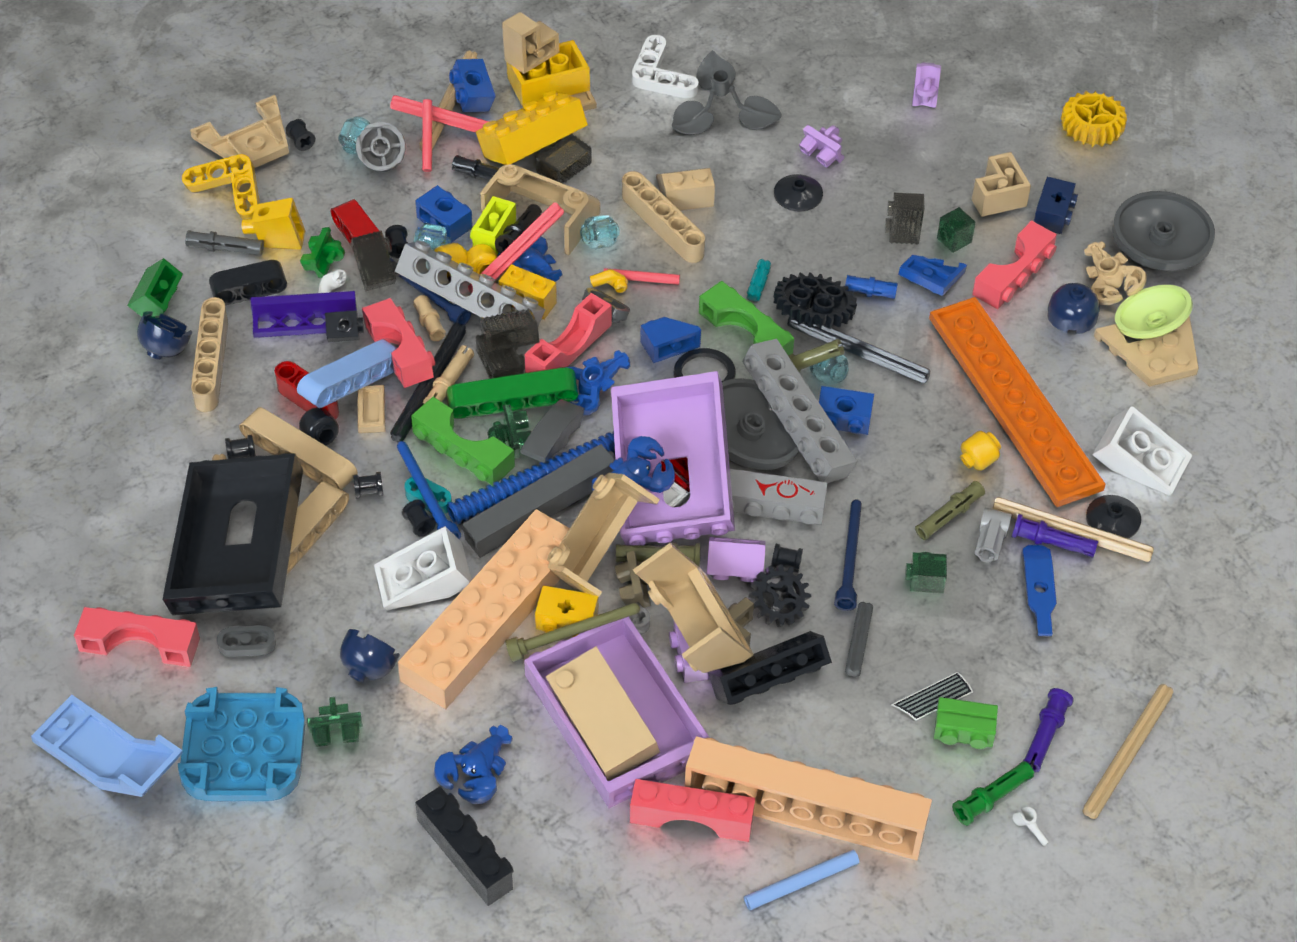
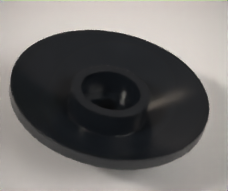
M793 174L783 177L776 183L774 197L782 207L788 210L808 211L820 204L823 198V189L819 182L812 177Z
M1103 495L1094 499L1089 504L1086 512V520L1089 526L1125 538H1130L1138 532L1142 520L1136 505L1118 495Z

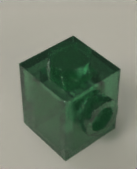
M958 207L940 217L937 239L954 253L972 243L976 222Z
M913 552L911 563H906L905 580H910V591L944 593L947 579V554Z

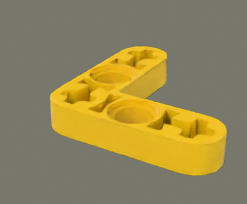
M239 154L190 167L182 175L184 185L191 192H200L232 183L235 207L242 219H252L255 206L260 204L254 165L247 155ZM241 164H245V165H243V169H242V170H239L240 167H241L240 165H241ZM224 169V173L220 177H212L215 170ZM197 176V178L195 179L196 182L192 183L193 177ZM242 184H251V187L248 191H239V188ZM245 200H248L251 204L250 211L247 212L245 211L247 210Z

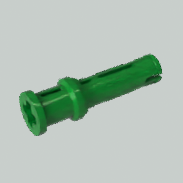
M1022 761L988 786L975 788L969 797L963 801L957 800L953 803L952 808L955 816L962 824L969 826L973 823L975 817L983 812H990L996 801L1034 777L1032 767L1026 761Z

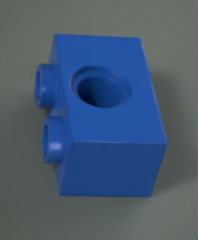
M456 59L453 69L450 70L449 79L450 83L454 85L456 101L460 103L462 112H489L496 96L484 60Z
M438 185L415 200L417 218L449 243H452L473 227L471 209Z
M821 386L819 404L835 428L839 431L868 435L874 394Z

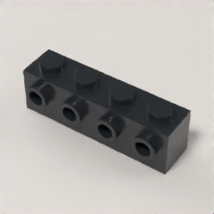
M809 631L754 653L745 662L710 671L708 674L716 699L728 705L742 702L744 698L753 694L767 692L771 687L778 684L792 682L796 677L805 673L816 672L822 666L832 663L824 636Z
M439 786L415 802L418 822L487 906L513 890L512 873H514L512 865L505 857L500 858L495 852V846L488 836L485 835L483 837L478 832L474 819L469 814L464 815L459 809L460 805L452 793L447 795L442 787Z

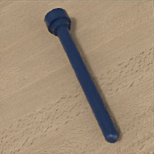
M388 255L381 256V264L446 311L449 320L453 324L458 322L459 324L466 325L471 318L470 311L457 304H452L444 297L394 272L398 263Z
M858 499L851 502L842 586L836 591L834 599L835 607L842 611H851L857 606L858 595L853 588L862 508V503Z

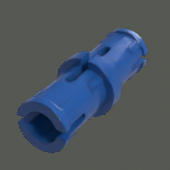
M847 275L845 286L849 287L848 291L867 294V297L874 295L895 299L898 283L875 280V277L871 276L869 279Z

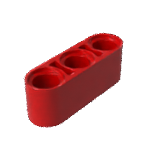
M355 199L331 208V216L335 225L363 261L387 251V244L382 233Z
M291 361L279 363L274 370L278 392L306 412L316 408L317 406L297 393V386L300 380L309 372ZM338 400L322 407L329 411L335 420L339 416Z

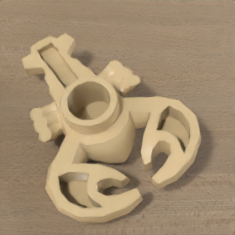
M1094 242L1089 244L1088 248L1084 249L1085 256H1092L1094 266L1087 267L1086 271L1089 278H1097L1091 289L1097 295L1100 305L1115 304L1123 299L1122 295L1115 288H1119L1122 285L1124 277H1126L1124 290L1128 296L1135 295L1144 288L1147 274L1141 267L1124 265L1128 258H1125L1121 252L1111 257L1110 254L1103 250L1106 247L1104 242Z

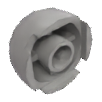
M375 122L367 125L360 136H358L356 151L359 159L366 167L374 171L386 172L396 168L402 162L406 152V143L403 134L395 126L387 122Z

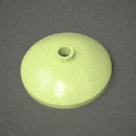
M1157 285L1148 287L1135 295L1129 296L1121 303L1115 314V322L1119 331L1126 336L1136 339L1158 338L1173 332L1187 320L1191 314L1193 302L1190 294L1179 286Z

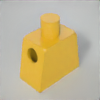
M293 198L257 204L253 218L242 220L243 234H256L258 240H264L265 248L302 249L306 231Z

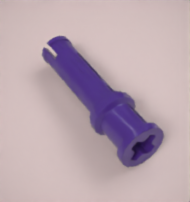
M1018 513L1012 538L1019 536L1034 541L1036 545L1043 542L1092 558L1094 557L1098 540L1049 527L1045 521L1036 522L1023 518V515Z
M1050 689L1048 692V703L1039 713L1040 725L1023 760L1030 766L1034 760L1032 768L1034 772L1040 771L1055 732L1064 725L1065 712L1074 702L1072 695L1063 689Z

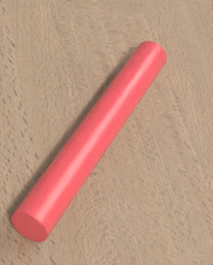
M430 99L423 100L422 171L424 172L432 171V100Z
M612 269L624 275L629 281L679 285L680 275Z

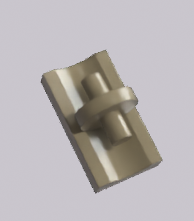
M635 551L626 553V562L615 566L616 575L620 583L632 581V584L619 588L620 597L625 605L639 602L643 608L651 606L648 584L633 571L642 562L637 561Z

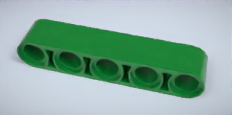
M566 367L454 384L447 388L446 394L448 407L453 409L454 418L465 419L554 405L560 399L572 402L578 397L575 371Z

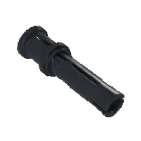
M529 205L514 224L508 225L504 229L503 234L497 237L495 247L500 254L542 215V210L538 205Z

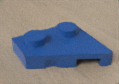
M911 255L900 266L898 275L929 289L933 293L943 296L965 273L967 265L959 263L958 267L943 265L944 260L928 259L923 256Z

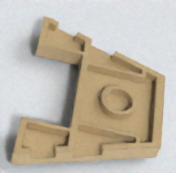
M275 95L255 103L256 110L263 120L221 137L210 122L190 130L191 137L195 141L222 158L244 154L250 158L254 168L289 154Z
M1190 316L1172 333L1132 343L1126 341L1116 324L1095 329V339L1106 343L1109 346V351L1114 356L1119 355L1127 362L1126 366L1149 387L1197 375L1199 367Z

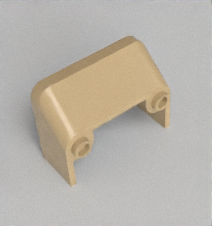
M512 164L502 166L480 192L481 214L492 196L505 199L510 191L548 206L557 203L565 213L572 215L564 225L565 254L567 255L571 254L600 215V201L596 197Z
M607 473L605 476L602 474L596 479L593 484L594 491L560 545L554 547L548 555V568L576 591L598 597L601 595L602 591L588 583L591 575L636 503L657 504L660 500L624 474Z
M669 543L633 569L635 574L649 585L650 590L648 594L656 605L662 604L668 609L689 646L681 655L695 672L699 670L702 673H707L745 662L753 656L750 646L708 576L673 544Z

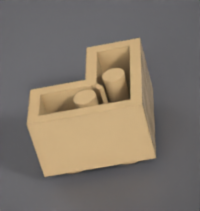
M519 12L502 22L505 61L523 74L559 53V33L541 21L535 22Z
M1012 152L988 157L985 177L975 179L972 202L981 217L1027 207L1031 185Z

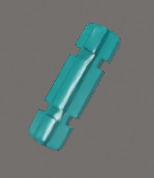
M760 259L757 262V268L753 273L747 290V299L749 301L757 302L760 300L761 292L768 278L767 275L771 269V262L769 260Z

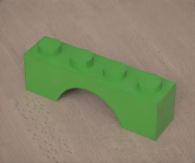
M720 281L699 296V314L715 327L724 325L740 326L754 336L753 344L777 339L787 355L793 353L794 337L791 333L782 329L770 316L763 314L752 302L739 295L733 287H729L726 283Z
M435 397L429 399L411 415L412 430L418 439L425 440L434 446L439 453L446 454L452 458L458 466L465 467L473 472L479 480L486 481L493 486L494 482H499L515 467L514 450L494 436L481 441H471L458 436L453 431V409Z

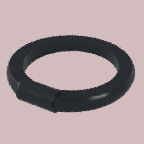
M710 348L688 351L677 360L674 366V378L682 377V369L688 361L697 357H711L719 360L726 367L728 373L723 381L735 379L736 369L732 360L723 352Z

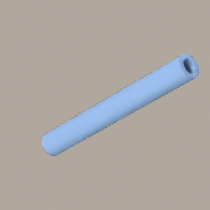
M850 850L744 896V902L749 910H753L859 864V857L855 850Z

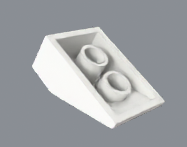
M1133 406L1128 407L1113 417L1092 454L1113 472L1166 495L1173 493L1192 457L1191 453Z
M446 527L374 564L383 606L386 610L450 598L461 592L472 580L462 542Z

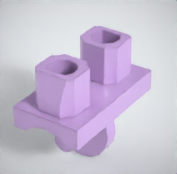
M925 62L917 64L912 106L925 105L936 108L941 65Z
M807 124L803 129L805 137L799 144L801 152L810 156L816 148L819 149L821 152L816 156L817 161L826 168L835 160L839 163L842 162L845 157L841 154L842 147L839 144H841L842 138L838 136V127L832 125L828 129L822 127L820 131H817Z

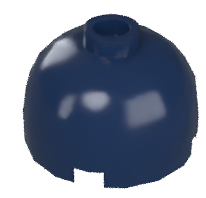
M1080 283L1062 285L1050 298L1048 320L1062 332L1068 333V330H1077L1076 334H1082L1090 331L1096 325L1100 312L1098 297L1086 285Z
M152 311L144 312L138 325L137 336L142 347L148 350L147 355L160 360L162 357L177 356L184 351L192 335L191 330L185 331L187 326L184 323L161 313L159 318L152 317Z
M349 629L340 647L342 664L350 670L348 676L363 683L365 679L378 680L389 674L400 654H394L395 649L372 635L367 634L366 637L361 638L357 636L359 630Z

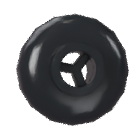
M316 407L308 410L301 417L299 429L327 446L336 439L339 425L329 411Z

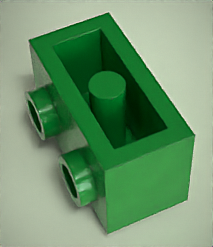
M161 259L145 270L127 306L141 317L146 311H152V317H159L160 313L164 314L167 310L168 303L176 292L183 273L166 259Z

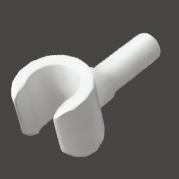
M1021 808L1025 818L1020 812L1013 814V821L1016 825H1027L1043 846L1049 843L1035 822L1037 814L1033 808Z

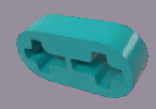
M410 477L405 482V496L410 502L422 500L425 504V510L430 512L414 479ZM425 478L437 501H439L438 503L444 514L448 513L447 503L452 501L450 491Z

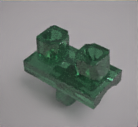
M504 405V424H501L499 421L494 422L487 435L488 438L494 436L504 444L508 440L509 447L514 450L515 459H519L521 448L531 434V430L517 432L519 429L529 428L527 411L512 412L511 405Z
M329 697L330 706L319 707V716L331 714L330 716L307 718L308 729L312 733L316 747L331 745L330 731L342 729L343 743L359 742L360 727H363L361 712L338 714L349 712L348 703L337 705L336 697Z

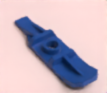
M1027 545L1022 549L1027 603L1035 614L1038 636H1052L1051 613L1056 607L1057 602L1051 551L1043 545ZM1042 588L1045 592L1041 593L1036 591L1035 589Z

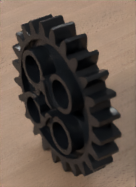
M799 272L798 277L790 274L789 278L783 277L782 281H778L777 286H775L773 303L777 304L776 309L782 310L781 315H789L790 321L797 319L799 325L805 322L809 328L814 324L819 329L822 328V325L832 329L833 324L841 327V323L848 324V321L853 319L857 307V298L853 297V291H848V286H840L841 281L832 282V277L824 279L822 274L814 277L811 272H809L808 276Z

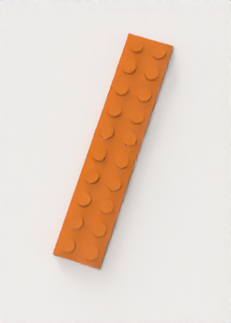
M973 297L931 311L929 315L930 321L1056 508L1104 491L1105 482L977 298Z

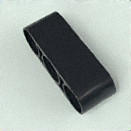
M267 260L216 272L209 278V284L213 297L222 299L225 305H231L251 300V297H265L278 294L286 289L287 280L281 263L278 260Z

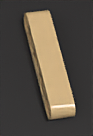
M636 171L625 173L622 177V199L685 261L697 263L703 260L705 252V235L641 173Z
M216 297L205 300L201 307L191 382L196 409L201 412L214 410L218 406L228 318L225 302Z
M258 407L239 425V429L245 438L252 434L254 444L272 455L295 453L303 468V474L319 484L325 481L343 490L353 480V475H358L356 467L348 459L262 407Z
M323 481L297 508L287 574L344 511L349 501L348 493Z

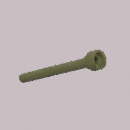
M632 603L526 640L524 638L518 639V637L505 640L508 654L512 662L524 659V655L529 654V650L638 614L640 606L637 603Z

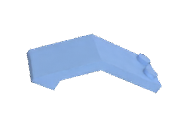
M73 695L31 736L32 742L99 789L143 797L183 754L180 748L161 735H158L155 741L134 738Z

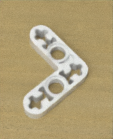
M660 35L649 36L645 40L632 70V84L640 89L689 99L695 97L698 94V79L691 75L659 69L666 53V39ZM645 60H654L655 62H654V63H645V62H643V61H645ZM661 80H669L670 83H669V84H662V83H660L659 81H661Z

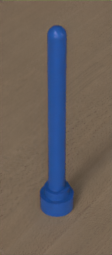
M400 441L397 444V449L438 525L437 530L446 527L460 539L461 532L455 523L447 520L407 443Z

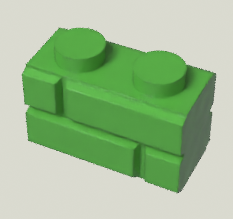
M939 697L933 739L940 740L947 745L964 743L970 744L975 749L992 748L996 734L998 705Z

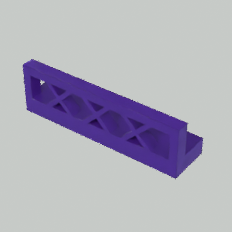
M355 291L251 297L253 337L326 333V321L321 325H314L311 322L315 318L325 320V313L357 311ZM289 320L300 322L296 326L291 327L285 324ZM270 321L273 323L270 328L259 329V322Z

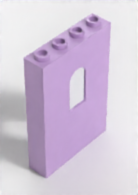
M718 371L611 387L615 458L617 460L619 457H622L623 461L627 460L628 445L632 439L639 436L655 439L663 447L665 453L661 457L654 450H650L651 453H655L657 456L656 459H646L650 461L651 468L648 476L651 478L659 462L661 463L665 459L688 458L690 498L687 503L680 507H671L665 503L663 492L657 493L646 489L660 500L657 504L636 503L620 529V535L625 545H645L651 542L669 543L673 539L685 538L691 540L697 539L701 535L712 534L721 536L729 531H735L723 385Z
M629 617L582 632L569 640L559 641L553 647L542 652H535L524 660L527 680L608 808L632 798L635 779L663 783L685 772L696 736L710 738ZM597 646L653 735L660 753L611 781H607L551 690L545 677Z

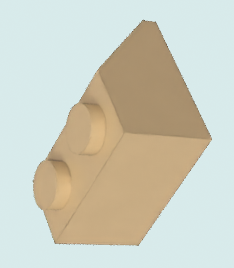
M710 168L656 174L660 192L680 211L714 207L715 184Z

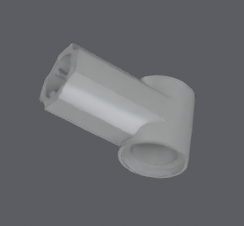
M985 507L979 528L981 532L974 554L981 561L990 563L991 561L998 560L1004 537L1006 538L1012 514Z

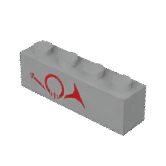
M730 469L734 513L822 525L827 482Z

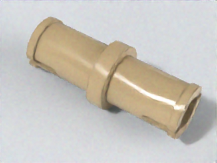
M421 295L416 297L413 301V306L419 314L420 324L426 328L432 341L442 340L445 337L446 331L439 321L440 315L432 308L427 296Z

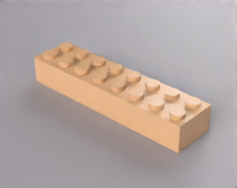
M536 509L398 661L400 682L447 709L505 643V640L514 633L535 609L543 585L554 587L560 580L548 568L549 561H547V558L552 549L560 545L570 528Z
M696 736L686 764L685 787L755 798L754 816L918 860L932 799L925 798L921 794L906 793L895 790L888 785H876L865 782L858 777L850 778L836 774L828 769L820 770L809 767L802 762H790L779 759L772 754L749 751L745 747L723 744L713 738Z

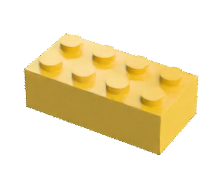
M549 91L543 95V98L537 101H529L523 105V108L517 111H509L503 115V118L497 121H489L483 125V128L475 132L484 158L508 165L576 132L588 124L580 98L558 93L557 91Z

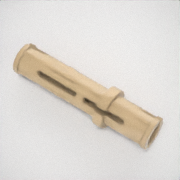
M462 345L459 347L443 374L433 382L432 390L423 400L424 404L432 397L443 402L447 396V388L455 384L469 361L474 357V351L470 347L465 354L463 352L467 346Z

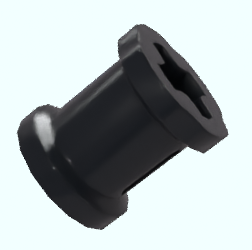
M296 119L287 124L285 128L288 137L293 138L295 147L298 150L305 151L314 145L316 138L312 132L306 129V124L302 119Z
M392 225L385 231V237L389 241L388 253L391 257L397 259L400 258L404 245L408 243L406 241L408 236L407 229L402 225Z
M252 434L248 435L247 438L236 440L225 438L228 459L256 456Z
M381 472L361 477L357 474L353 475L356 499H359L361 495L378 494L383 496Z
M413 500L402 509V516L405 520L410 521L415 535L419 537L425 536L435 528L436 521L427 514L422 500Z
M776 543L771 566L776 568V566L782 564L785 568L793 567L794 572L799 573L803 549L783 548L780 544Z

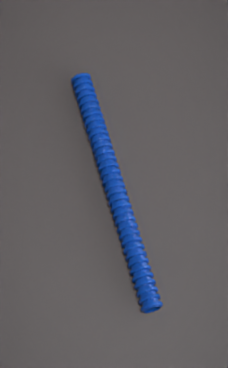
M614 430L612 433H606L605 437L599 436L598 440L592 439L590 443L585 442L583 447L581 445L576 446V450L571 448L568 453L562 452L561 456L555 455L553 460L550 458L546 463L539 462L538 466L533 465L531 469L526 468L523 473L519 471L516 473V476L510 475L508 479L503 478L500 483L496 481L493 483V486L487 485L486 489L480 488L478 493L473 491L470 496L464 495L462 500L457 498L455 503L452 501L448 502L447 511L451 520L456 525L461 524L462 520L468 521L469 517L477 516V514L482 513L484 510L489 509L600 444L608 452L612 451L615 454Z

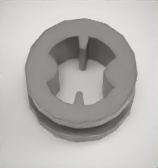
M640 607L639 613L629 616L640 635L649 630L650 613L647 609ZM639 618V621L642 620V623L636 624V621L634 620L633 622V619Z

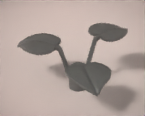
M712 50L703 59L696 74L699 82L698 85L702 89L710 90L706 106L703 107L698 101L683 102L674 112L672 127L680 133L689 135L707 131L714 122L713 114L708 112L714 95L723 97L731 92L738 108L742 109L739 113L740 122L749 129L759 130L766 128L780 120L782 114L775 104L761 96H749L743 105L735 92V87L731 85L736 77L735 69L729 62L722 59Z

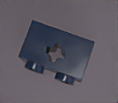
M1047 176L1037 205L1034 222L1053 233L1062 235L1064 225L1069 226L1073 211L1069 209H1075L1078 194L1074 193L1076 183Z

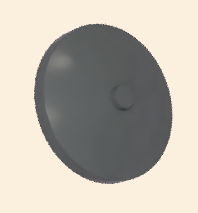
M1148 191L1128 198L1117 209L1112 226L1115 242L1126 256L1143 266L1164 271L1183 270L1197 265L1207 257L1215 238L1213 221L1199 204L1185 196L1167 191Z
M737 378L723 381L729 460L743 467L755 470L778 469L794 460L799 453L798 447L785 430L776 413L772 410L764 394L759 390L755 380Z

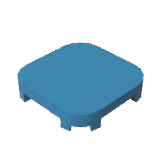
M217 687L206 688L207 693L197 697L192 703L188 702L185 709L186 723L182 746L183 754L181 755L180 763H178L181 783L187 794L203 801H274L289 795L297 787L301 776L306 724L302 702L300 703L296 697L289 694L286 688L276 687V693H219Z

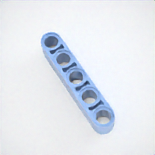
M384 339L376 341L305 375L297 386V393L319 408L333 403L394 373L391 353L397 347Z

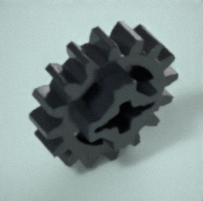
M779 564L774 571L773 567L769 566L765 569V573L760 572L756 575L759 581H753L750 585L755 591L751 592L748 597L755 599L754 609L758 608L760 610L757 618L766 616L767 625L776 620L777 627L783 626L785 621L790 626L795 623V618L799 620L804 616L802 611H806L810 607L809 604L804 602L811 598V594L804 591L809 586V583H801L800 580L803 574L793 575V567L784 571L783 565ZM780 578V581L776 584L772 582L767 583L768 580ZM778 591L782 592V593H781V597L783 598L782 601H780V600L778 599V598H779V594L776 593V592H778ZM783 608L793 609L788 613H780Z

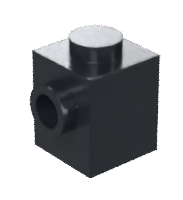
M357 311L325 313L328 342L360 340L359 333H364L363 317L358 318Z

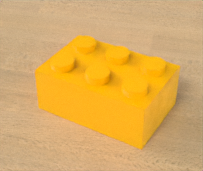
M574 40L559 43L558 54L524 74L507 63V79L522 107L529 101H537L543 98V95L549 91H557L558 93L569 94V96L590 91V68Z

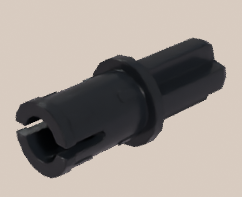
M456 155L452 162V170L467 173L472 178L478 176L491 180L499 170L498 167L481 163L480 159L471 160Z

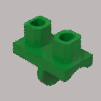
M330 227L322 228L319 236L310 237L308 244L312 253L303 254L300 263L305 271H315L318 278H322L327 274L331 263L341 261L344 258L345 250L341 246L340 241L332 238Z

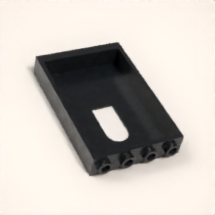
M295 453L189 462L162 599L172 615L279 608L282 606L303 476V468ZM243 501L254 502L257 510L251 543L225 545L232 509Z

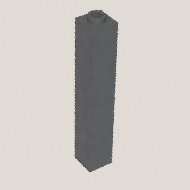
M602 444L587 451L464 522L462 526L465 540L479 558L505 544L536 509L551 517L592 493V480L602 474L605 476L607 473L614 471L609 465L616 460L615 454L612 451L608 452Z

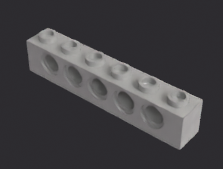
M416 240V242L404 245L394 272L523 340L535 336L545 309L538 305V301L530 297L523 298L519 296L512 287L498 285L494 282L495 279L489 275L477 274L473 271V267L468 264L456 263L451 260L452 257L447 253L435 252L430 249L431 246L426 242ZM426 260H427V261L429 262V264H430V270H429V271H428L427 268H426ZM448 271L451 274V282L447 279ZM469 282H470V283L472 284V286H473V292H472V293H470V291H469V289H468V284H469ZM490 294L494 296V305L490 302ZM512 305L516 308V316L511 312Z
M773 339L751 344L742 362L755 380L759 390L771 405L772 410L784 425L785 430L797 445L799 452L806 459L812 472L820 482L830 483L847 478L858 461L779 341Z

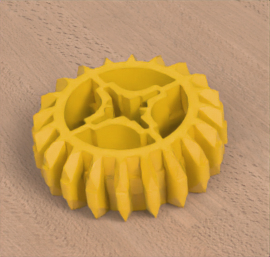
M1085 91L1083 95L1077 93L1075 97H1070L1065 103L1061 115L1063 130L1067 132V136L1073 137L1074 142L1081 141L1083 145L1088 143L1091 144L1092 148L1095 144L1103 147L1105 143L1111 145L1113 141H1118L1125 131L1127 114H1125V107L1121 106V101H1114V96L1107 97L1105 92L1097 94L1096 91L1094 93Z

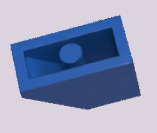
M662 317L641 325L640 342L652 362L657 363L699 348L701 346V329L696 325Z

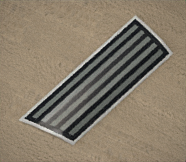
M956 672L891 704V706L907 713L917 721L937 710L939 697L959 700L973 693V690L963 676Z

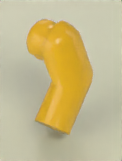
M612 269L590 276L594 288L609 284L618 293H623L628 288L627 278Z

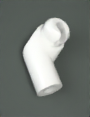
M338 269L323 276L317 293H329L342 287L347 279L346 272Z

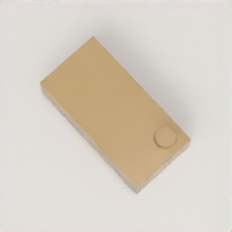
M597 646L545 676L551 690L607 781H611L629 772L660 753L656 740Z

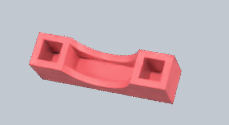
M1031 220L1017 235L1014 252L1019 257V260L1008 265L989 263L975 278L972 295L996 309H999L1004 302L1008 303L1019 287L1023 288L1029 276L1032 273L1036 274L1043 262L1054 255L1057 248L1055 246L1057 234Z
M590 293L575 307L568 326L557 339L549 343L540 339L524 354L525 373L568 367L612 326V305Z
M389 298L362 308L365 328L374 342L384 339L399 346L391 355L394 373L404 388L434 378L432 366H435L434 357L431 351L425 350L422 338L415 335L412 323L410 321L406 322L400 306L396 307L392 299Z
M84 607L74 634L80 652L108 655L113 648L123 642L142 640L153 644L160 651L163 663L191 667L200 640L195 622L186 619H167L158 615H138L129 611H110L101 607Z
M635 779L630 803V823L660 828L669 821L690 820L710 827L720 838L749 842L755 798Z

